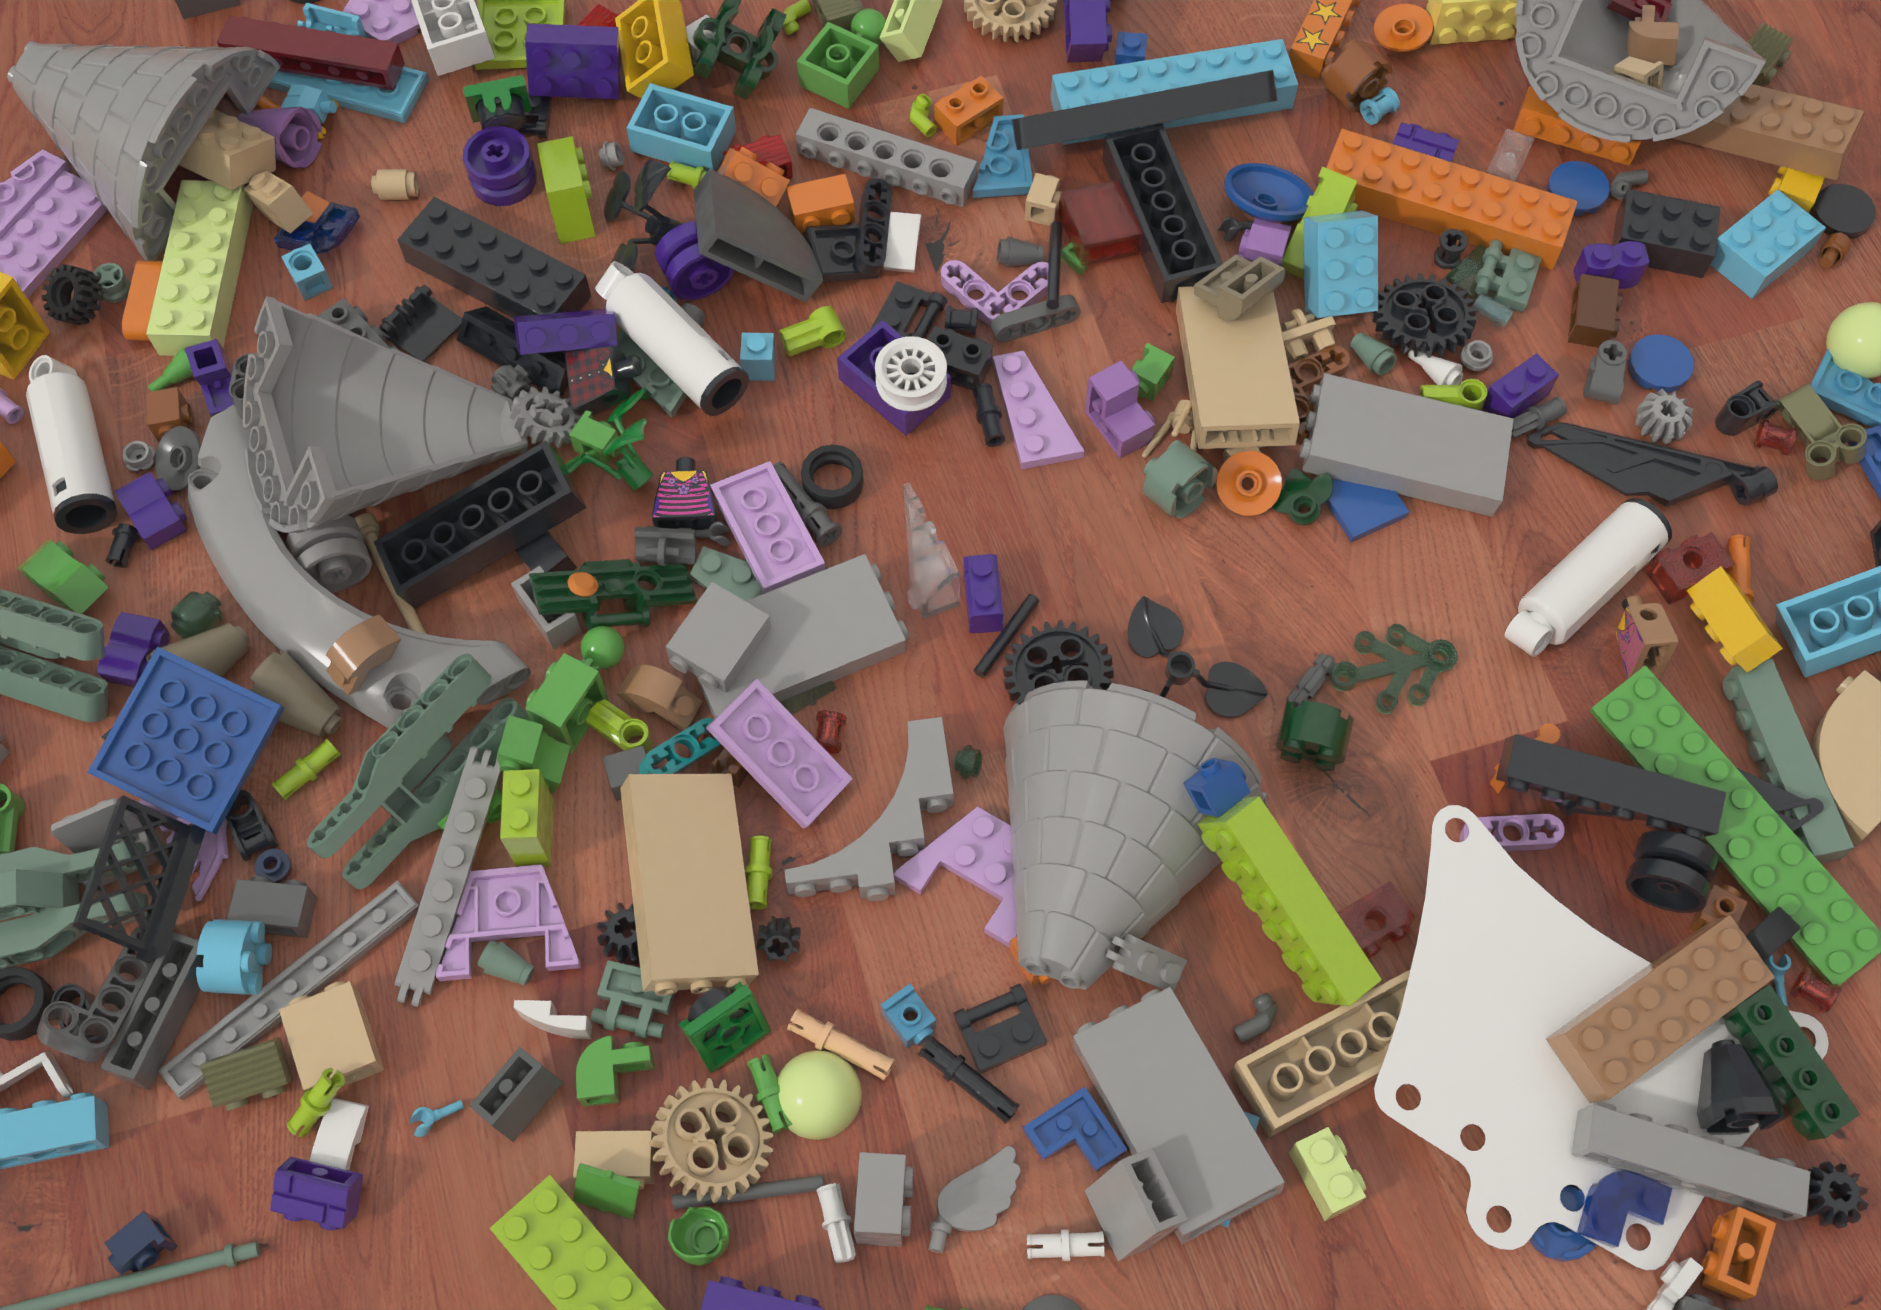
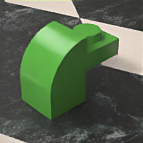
M612 1036L602 1037L590 1044L580 1056L576 1068L577 1099L582 1107L620 1103L618 1073L655 1069L654 1054L650 1046H644V1043L630 1042L623 1044L622 1049H617Z

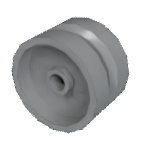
M349 515L327 521L301 533H289L287 535L285 544L288 551L309 575L331 593L354 586L370 573L372 567L370 556L363 543V537L356 519Z

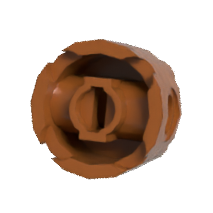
M1352 39L1345 44L1342 54L1336 61L1329 63L1323 69L1321 77L1325 80V90L1336 96L1348 111L1355 113L1358 112L1357 106L1367 99L1371 100L1379 94L1382 88L1386 87L1388 80L1385 76L1387 73L1392 74L1393 69L1386 59L1372 51L1368 43L1363 41L1357 42L1355 39Z

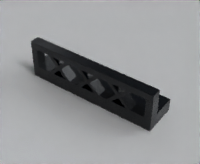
M487 306L464 312L457 341L501 366L511 365L515 368L519 364L529 373L528 378L532 381V384L541 389L547 387L550 394L559 391V397L564 395L568 383L564 353L567 351L521 355L517 350L515 327L512 320Z

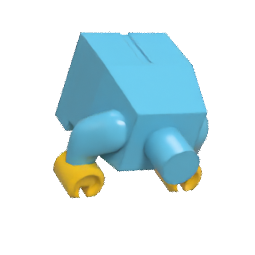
M291 85L281 108L303 107L309 109L318 117L321 124L325 122L328 113H335L339 104L336 100H331L325 91L307 85ZM322 127V132H318V139L325 137L322 135L326 134L324 127Z

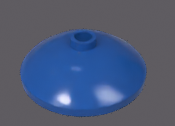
M1247 163L1235 166L1227 173L1224 181V189L1235 206L1253 218L1269 222H1291L1303 218L1308 208L1306 203L1309 196L1314 195L1310 186L1300 177L1285 169L1268 164Z

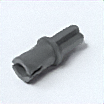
M1558 396L1538 407L1531 406L1527 408L1525 413L1513 418L1511 437L1515 439L1534 429L1541 430L1545 427L1546 423L1564 416L1567 413V406L1563 399Z

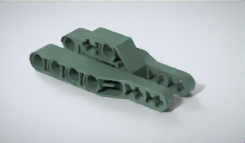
M0 589V645L4 644L49 659L72 657L78 660L91 661L98 658L102 660L105 657L103 623L100 620ZM0 646L1 695L85 722H98L109 716L107 682L104 679Z
M466 653L457 657L366 751L352 790L322 820L307 839V846L315 854L323 859L334 855L380 806L391 815L348 861L343 869V878L355 889H364L369 886L411 841L440 829L437 823L450 812L472 745L479 747V754L476 759L478 762H481L485 749L493 751L490 765L495 766L508 715L530 721L527 712L513 698L503 699L492 708L427 779L411 793L450 751L452 741L444 733H450L453 730L452 725L470 706L474 707L478 703L476 700L491 683L492 676L471 654Z
M135 842L141 854L146 852L144 844ZM125 843L112 846L118 862L131 858ZM31 847L0 855V921L34 913L33 915L0 922V970L52 958L88 932L73 926V922L80 906L79 883L89 880L100 848L66 855L38 847ZM134 862L121 867L124 873L137 870ZM109 871L102 874V877H108L114 874L112 871ZM134 892L140 907L148 906V896L143 893ZM124 894L110 899L118 917L132 912ZM101 902L91 906L87 916L88 919L100 924L109 921ZM133 917L121 923L124 924L136 921L135 917Z

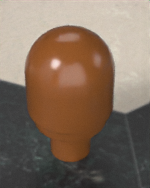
M1840 232L1833 233L1826 239L1820 252L1822 257L1820 265L1822 267L1830 268L1833 264L1845 258L1851 248V240L1846 234Z

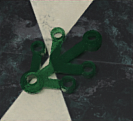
M1393 624L1388 628L1385 635L1386 642L1389 645L1375 639V636L1368 631L1359 632L1353 643L1354 649L1358 653L1368 654L1372 652L1387 661L1358 668L1351 662L1342 661L1333 667L1330 674L1332 686L1344 692L1352 690L1357 682L1393 675L1386 690L1379 693L1375 701V707L1379 712L1389 714L1394 711L1398 703L1397 697L1412 670L1426 667L1419 683L1412 685L1407 694L1408 701L1412 705L1420 707L1428 701L1430 688L1438 673L1450 671L1455 666L1458 655L1454 645L1447 640L1439 639L1429 643L1408 632L1403 625ZM1397 632L1402 636V638L1396 639L1391 635V633ZM1365 639L1370 643V645L1363 646L1362 644H1360L1359 640ZM1404 644L1420 654L1408 656L1393 647H1399ZM1434 655H1442L1445 661L1438 660ZM1345 676L1349 682H1341L1338 680V677ZM1413 692H1421L1424 698L1419 699L1415 697ZM1381 699L1390 700L1392 705L1385 706L1382 704Z

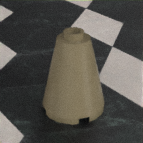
M227 623L161 648L223 677L248 651L247 643L250 640L246 632L239 625L234 627ZM153 650L152 653L147 655L146 658L148 662L151 659L155 650Z
M280 650V654L277 652L270 654L250 677L255 682L251 689L252 692L285 707L278 722L318 737L334 734L341 725L343 718L340 717L341 709L286 651Z

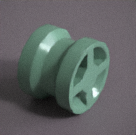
M106 263L94 270V275L100 279L97 284H101L103 288L99 293L103 295L105 301L117 303L128 297L131 283L119 265Z

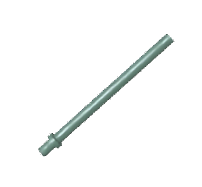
M258 1241L239 1246L231 1243L225 1245L224 1250L2 1306L0 1310H54L224 1265L232 1268L238 1266L240 1261L259 1257L261 1254Z

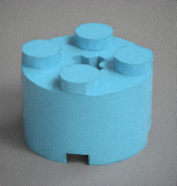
M218 919L208 921L205 924L197 947V955H204L203 967H196L197 982L203 992L248 995L261 992L263 966L269 965L272 958V945L265 943L264 922Z

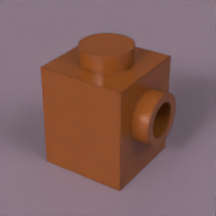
M178 387L145 393L147 426L158 442L165 433L174 427L184 426L190 428L189 423L194 422L192 408L186 402Z

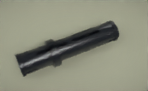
M931 1036L924 1044V1049L922 1048L918 1055L940 1070L947 1082L951 1080L999 1117L1003 1123L1007 1124L1015 1114V1111L1020 1107V1104L1013 1101L965 1063L966 1058L963 1055H955L936 1040L934 1036Z

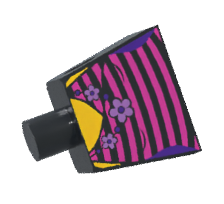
M689 457L679 458L676 460V471H665L660 474L652 510L654 526L670 529H679L681 527L691 528L692 530L709 529L714 522H717L707 471L695 470L696 462L694 459Z

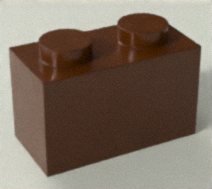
M1581 273L1572 295L1568 333L1569 343L1599 348L1604 341L1610 340L1611 337L1616 338L1620 327V319H1616V312L1621 307L1623 297L1622 293H1618L1619 280Z

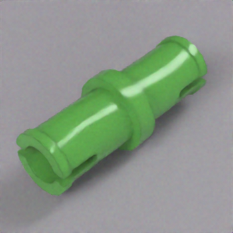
M769 1054L762 1055L761 1060L756 1057L747 1062L759 1092L756 1094L758 1103H763L770 1120L772 1133H779L781 1128L787 1130V1126H791L792 1123L781 1107L778 1095L780 1087ZM779 1112L782 1113L786 1125L782 1122Z

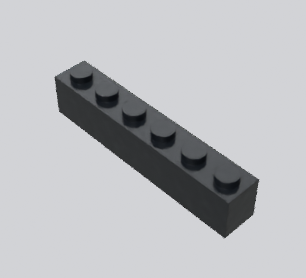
M1517 734L1505 739L1496 780L1506 782V788L1513 791L1527 793L1528 789L1542 792L1541 798L1549 801L1563 802V799L1576 802V807L1582 810L1598 812V808L1611 811V817L1618 820L1631 822L1633 818L1646 821L1645 826L1648 828L1668 831V828H1672L1700 841H1703V837L1718 834L1726 792Z

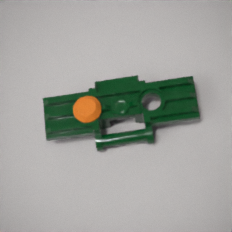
M630 559L584 562L580 570L529 574L539 615L583 612L582 616L588 631L598 626L639 625L641 628H646L650 625L648 607L694 604L697 602L687 566L684 563L667 564L666 566H640L639 562L633 563ZM648 581L654 585L655 589H642L638 582ZM622 598L624 608L627 611H634L596 614V611L600 609L602 601L606 599Z

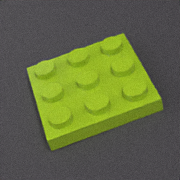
M477 0V9L495 58L475 64V69L527 68L525 47L527 25H565L566 0Z

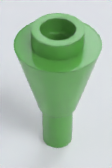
M184 347L180 348L165 368L164 374L148 385L151 391L166 389L171 384H176L193 376Z

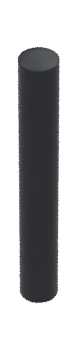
M1028 594L973 671L976 675L985 678L1040 602L1035 595Z

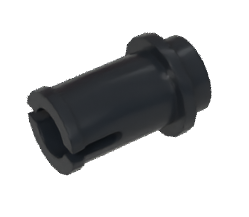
M120 523L117 528L112 530L114 538L108 556L105 559L108 564L111 565L114 560L115 567L126 568L128 566L133 545L140 538L136 527Z

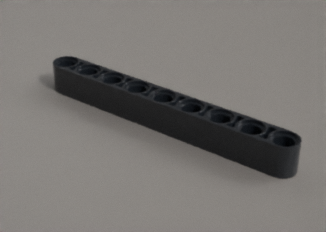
M1269 70L1011 120L1016 150H1022L1277 101L1274 72Z

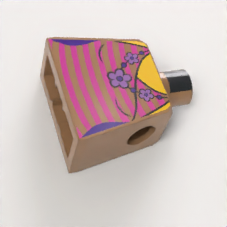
M1630 596L1622 601L1624 613L1616 630V638L1627 679L1646 665L1657 679H1661L1679 643L1678 638L1661 604H1644L1640 596Z

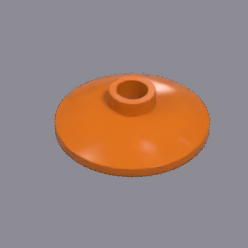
M1413 4L1390 6L1377 16L1374 23L1376 40L1383 47L1397 52H1407L1420 48L1427 43L1433 32V20L1430 14L1423 8Z
M1242 451L1230 456L1220 467L1216 478V489L1221 502L1230 511L1243 516H1254L1269 510L1277 501L1282 488L1281 474L1275 462L1267 455L1257 451ZM1244 478L1252 480L1253 487L1250 490H1245L1242 487V480Z

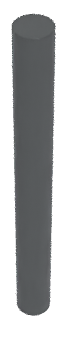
M823 1175L749 1184L750 1187L744 1194L736 1189V1194L732 1200H728L722 1191L716 1203H713L710 1192H706L701 1201H697V1191L689 1192L686 1196L682 1195L683 1193L672 1194L673 1210L816 1192L818 1188L824 1186Z

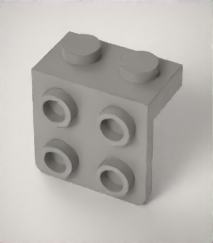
M118 799L104 800L80 813L66 816L61 821L51 825L52 835L74 854L100 848ZM125 809L123 819L129 831L142 827L137 815ZM145 831L132 836L135 842L146 846V852L153 850ZM123 839L119 840L117 842H114L113 845L124 843ZM156 854L146 858L147 866L158 862ZM138 869L125 872L124 874L125 876L138 871ZM114 875L101 877L103 885L116 880ZM88 880L83 881V884L86 887Z

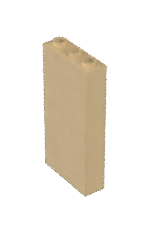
M1178 287L1176 315L1198 449L1296 445L1300 421L1274 291L1235 320L1227 321L1218 318V307L1194 295V287Z
M629 774L620 790L643 992L655 991L656 995L665 996L674 994L677 990L691 989V993L702 994L721 986L733 989L732 986L739 981L743 985L749 986L759 975L732 774Z

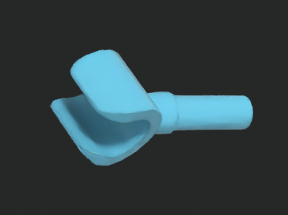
M1783 954L1779 961L1780 967L1774 964L1773 956L1771 955L1767 958L1765 964L1775 977L1773 983L1775 984L1776 994L1785 1007H1788L1784 975L1791 966V959L1787 954Z
M459 1100L433 1111L427 1107L416 1109L412 1114L409 1124L415 1121H422L424 1124L416 1128L414 1135L416 1137L426 1136L434 1122L464 1109L462 1101Z

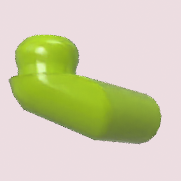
M800 0L784 9L783 13L786 14V18L782 27L785 34L791 35L798 31L799 24L796 20L811 12V6L807 0Z
M920 94L912 103L909 118L913 125L927 138H930L937 131V126L928 118L932 100L929 96Z

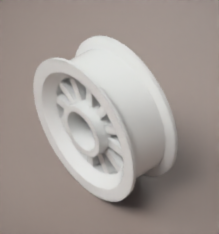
M902 337L888 343L879 352L875 362L876 387L881 398L890 406L903 411H919L935 404L944 394L947 384V363L943 352L931 341L920 337Z

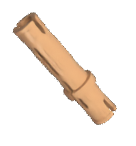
M799 1008L790 1020L792 1023L788 1024V1031H792L815 1043L816 1049H826L876 1075L883 1081L886 1080L892 1069L890 1067L895 1063L894 1058H890L836 1030L835 1024L829 1021L825 1024L802 1012Z

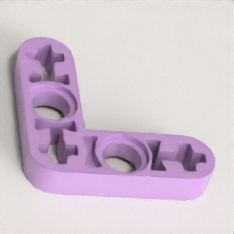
M948 261L941 268L942 286L969 310L978 308V318L990 328L993 319L1000 315L995 314L993 316L992 311L999 313L1003 310V313L1030 306L1037 303L1047 294L1048 263L1046 262L1033 264L999 292L961 261ZM1037 275L1041 277L1038 281H1036ZM972 290H980L985 295L983 298L975 300L967 294ZM1015 291H1024L1028 297L1024 300H1016L1011 295Z
M1552 814L1477 817L1489 832L1495 827L1493 837L1506 852L1551 849L1560 842L1565 833L1562 821ZM1466 823L1460 832V842L1465 841L1469 834V828ZM1508 825L1516 827L1520 831L1521 839L1519 841L1508 840L1503 834V827ZM1543 825H1546L1547 830L1554 831L1550 838H1547L1546 833L1537 831ZM1530 832H1537L1529 840Z

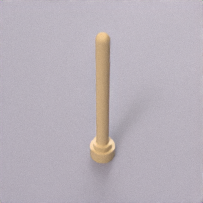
M370 513L357 516L354 519H356L363 543H366L409 630L427 634L414 608L396 594L374 544V541L378 539V531L380 529L375 516Z

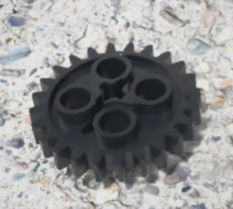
M1418 273L1417 280H1413L1409 275H1406L1404 282L1396 278L1394 279L1393 286L1386 284L1384 291L1378 292V311H1373L1372 322L1376 323L1375 331L1382 332L1381 340L1391 339V348L1401 345V353L1403 354L1411 349L1413 350L1414 357H1417L1420 351L1425 352L1427 358H1431L1433 351H1436L1439 356L1443 357L1445 349L1454 353L1457 345L1464 347L1466 339H1471L1477 320L1475 317L1477 308L1472 307L1474 300L1466 299V290L1457 292V283L1450 286L1446 285L1447 278L1445 277L1440 282H1437L1433 274H1431L1428 280H1424L1421 273Z
M1062 620L1058 621L1057 627L1054 629L1051 628L1048 622H1045L1044 631L1041 632L1033 626V636L1028 637L1023 633L1020 634L1022 645L1012 643L1013 654H1006L1005 656L1007 666L1003 667L1004 677H1006L1004 684L1005 688L1009 690L1010 701L1017 700V704L1024 702L1027 693L1045 685L1082 680L1088 681L1093 689L1108 690L1112 683L1110 679L1114 678L1113 667H1110L1113 665L1112 655H1107V644H1100L1098 634L1089 638V628L1087 626L1078 632L1076 630V622H1072L1068 629L1063 627ZM1074 651L1078 653L1072 657L1065 656L1068 652ZM1036 659H1043V660H1045V661H1044L1043 663H1041V664H1033V663H1031L1032 661H1034V660H1036Z

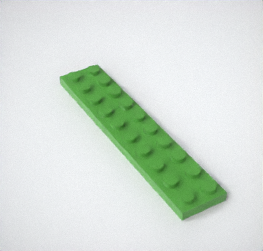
M1646 665L1589 709V712L1638 768L1726 792L1718 834L1703 837V842L1718 854L1719 861L1767 916L1777 907H1781L1801 926V929L1789 941L1831 989L1840 986L1881 952V931Z

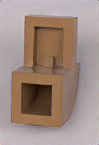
M1643 5L1641 17H1635V21H1629L1625 47L1627 54L1648 62L1656 63L1661 61L1664 62V65L1674 66L1679 38V23L1654 22L1655 5Z
M379 614L349 629L331 646L326 654L331 661L327 672L332 680L349 696L360 690L370 669L391 660L401 638Z
M651 665L632 666L616 693L619 698L640 713L655 712L680 731L689 727L703 702L681 686L683 682L681 679Z

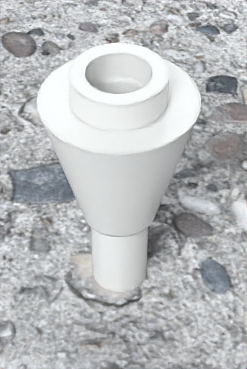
M1413 350L1409 351L1408 357L1421 365L1436 385H1459L1462 381L1461 364L1432 355L1431 358H1427L1425 352L1421 351L1417 357H1414Z

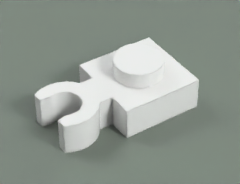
M1691 1257L1680 1263L1671 1262L1660 1276L1664 1283L1657 1291L1658 1295L1645 1310H1672L1678 1299L1684 1296L1698 1277L1703 1267Z

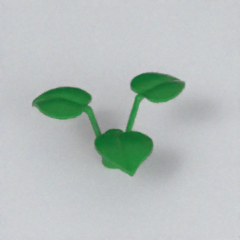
M646 388L637 391L629 399L622 402L606 420L609 424L614 421L621 435L606 447L602 455L605 456L619 448L623 456L615 463L618 469L615 470L594 457L582 453L565 463L569 473L583 464L592 463L613 475L617 481L623 478L633 491L637 490L653 476V473L643 463L642 458L637 454L632 442L644 440L643 431L647 423L646 418L635 422L626 430L622 425V419L626 411L632 408L636 402L649 399Z

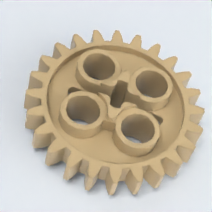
M964 0V12H967V21H973V28L982 27V35L992 32L993 40L1002 35L1004 42H1007L1009 36H1013L1014 40L1019 42V35H1024L1029 40L1031 31L1039 35L1041 27L1048 28L1049 20H1054V12L1057 9V0Z
M707 1078L701 1089L696 1080H694L689 1086V1092L680 1086L675 1093L676 1098L669 1095L664 1102L666 1108L660 1107L655 1116L660 1121L653 1123L651 1131L658 1135L652 1138L650 1146L660 1149L652 1159L657 1162H665L659 1172L660 1175L670 1172L674 1175L669 1186L673 1187L679 1182L684 1184L682 1195L686 1196L691 1189L697 1190V1201H701L706 1192H710L713 1203H716L723 1191L726 1198L732 1200L736 1194V1189L744 1194L750 1187L749 1182L756 1184L761 1177L759 1172H764L769 1163L764 1158H768L773 1149L765 1144L771 1141L773 1133L763 1130L770 1123V1120L768 1118H758L763 1106L758 1105L752 1108L749 1103L753 1095L749 1094L742 1099L739 1096V1085L730 1092L727 1091L726 1080H722L719 1087L714 1088L711 1078ZM701 1109L704 1110V1112H705V1114H706V1118L704 1117L703 1113L700 1112L699 1110H701ZM716 1112H723L728 1115L730 1122L720 1121L716 1116ZM681 1122L692 1124L696 1129V1133L686 1132L681 1127ZM728 1147H737L742 1152L743 1158L731 1155ZM693 1157H701L706 1160L708 1168H699L695 1165ZM718 1162L725 1170H720Z

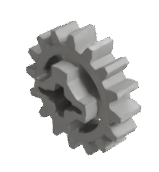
M531 387L529 393L522 390L519 397L515 396L509 418L514 420L513 428L522 429L521 437H527L528 435L532 437L531 443L536 444L538 440L542 442L546 440L549 444L554 443L557 448H560L563 442L571 443L569 434L582 416L577 415V412L569 406L571 400L569 397L564 399L559 397V391L550 394L547 387H543L542 392H538L536 388Z

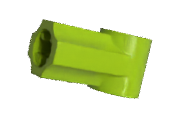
M831 306L820 307L810 315L808 320L779 330L783 347L790 357L820 345L824 348L836 347L847 336L834 308Z
M1467 379L1461 382L1460 385H1421L1420 396L1482 411L1487 396V388L1483 382L1477 379Z
M605 699L596 702L590 709L589 715L585 720L586 724L623 751L644 746L647 754L653 749V742L648 727L642 720L631 718ZM633 736L643 737L637 743H628L629 739Z

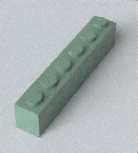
M1767 659L1748 673L1740 665L1733 667L1722 680L1723 692L1725 697L1732 702L1736 712L1737 726L1745 733L1749 743L1750 757L1754 762H1757L1762 774L1761 779L1805 800L1811 798L1820 800L1824 807L1822 812L1793 833L1821 864L1842 859L1854 848L1773 659ZM1803 806L1778 813L1800 820L1808 814V808Z

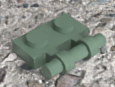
M1492 240L1489 248H1486L1482 258L1484 264L1477 273L1475 291L1479 295H1486L1488 289L1496 292L1493 302L1523 312L1527 306L1541 258L1513 247L1508 256L1503 255L1501 251L1503 243L1499 240ZM1495 268L1503 271L1501 277L1496 276Z
M608 960L597 996L599 999L610 1002L607 1010L594 1008L590 1021L602 1024L603 1028L616 1031L619 1028L635 1032L636 1037L647 1039L648 1036L661 1039L665 1031V1024L652 1022L654 1012L669 1015L675 993L659 996L655 994V991L643 992L641 970L639 967ZM623 1004L641 1008L639 1018L621 1014Z

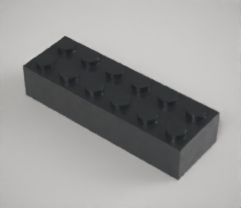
M1160 123L1106 136L1104 139L1102 161L1160 302L1165 303L1177 300L1178 287H1194L1197 282L1223 263L1163 124Z
M433 197L397 239L405 262L511 318L580 311L592 297L586 274L436 197Z
M545 440L374 541V544L396 594L416 609L587 507L562 457Z

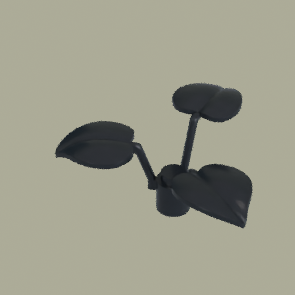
M649 159L644 163L635 182L634 191L636 196L634 198V207L625 201L631 189V179L627 172L619 171L616 174L613 187H611L606 197L604 216L607 220L614 221L622 207L647 220L645 232L649 233L651 238H631L627 244L621 243L612 259V262H619L631 271H633L638 257L637 244H653L657 246L664 235L682 224L677 220L664 216L648 204L664 177L671 170L669 166L653 159ZM646 209L648 212H650V213L653 214V215H649V214L643 212V210Z
M1145 596L1138 601L1130 616L1128 640L1133 651L1142 658H1151L1160 653L1162 658L1168 659L1165 669V675L1168 680L1159 696L1165 698L1173 684L1184 685L1192 677H1195L1203 687L1209 688L1205 696L1208 707L1215 714L1225 718L1243 715L1266 698L1268 692L1263 683L1251 671L1233 662L1214 664L1209 670V681H1206L1201 676L1200 671L1195 669V661L1190 654L1183 651L1166 652L1175 649L1182 640L1184 631L1181 620L1173 611L1153 602Z

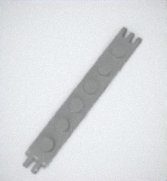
M472 745L469 750L397 973L395 986L401 987L397 1002L405 1004L409 991L413 990L415 992L411 1005L419 1007L423 995H431L433 991L438 965L442 963L446 950L445 945L449 934H451L456 913L502 774L497 758L495 766L490 765L493 755L491 750L485 749L481 762L476 761L479 747Z

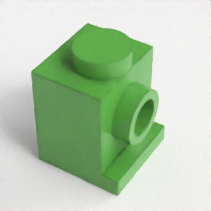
M1149 343L1144 347L1142 360L1138 359L1132 370L1137 374L1140 381L1138 396L1154 401L1172 375L1175 357Z
M586 410L569 434L574 451L579 454H588L609 465L613 457H618L621 451L617 448L605 456L602 453L613 440L618 438L617 432L609 423L595 421L592 412Z

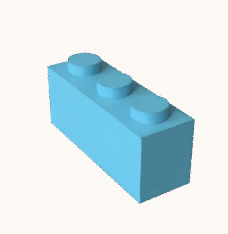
M93 1093L74 1094L70 1096V1100L58 1103L52 1100L38 1101L32 1104V1108L23 1110L16 1108L0 1109V1170L110 1148L108 1104Z

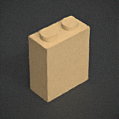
M350 981L332 983L324 989V992L311 997L301 996L289 1002V1006L279 1009L303 1091L312 1089L321 1077L322 1072L327 1068H333V1073L328 1078L329 1080L333 1077L336 1070L343 1074L345 1078L343 1087L385 1070L360 992Z

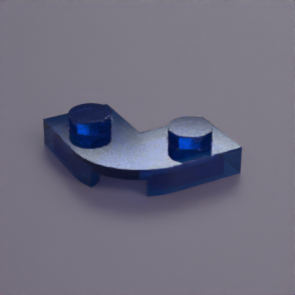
M330 202L316 223L304 221L291 233L281 228L274 240L278 248L292 251L310 243L316 254L325 253L336 248L345 240L359 220L360 215L357 208Z
M1617 1171L1610 1173L1600 1179L1598 1183L1591 1185L1586 1196L1577 1233L1611 1248L1619 1247L1627 1213L1654 1225L1664 1224L1673 1188L1635 1172Z

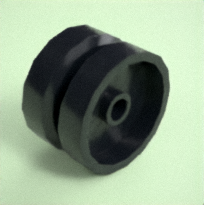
M1653 830L1643 833L1638 838L1634 851L1635 861L1630 866L1625 881L1627 889L1641 901L1663 910L1677 913L1702 911L1707 905L1711 891L1709 882L1715 877L1718 867V854L1702 841L1682 833L1665 830Z

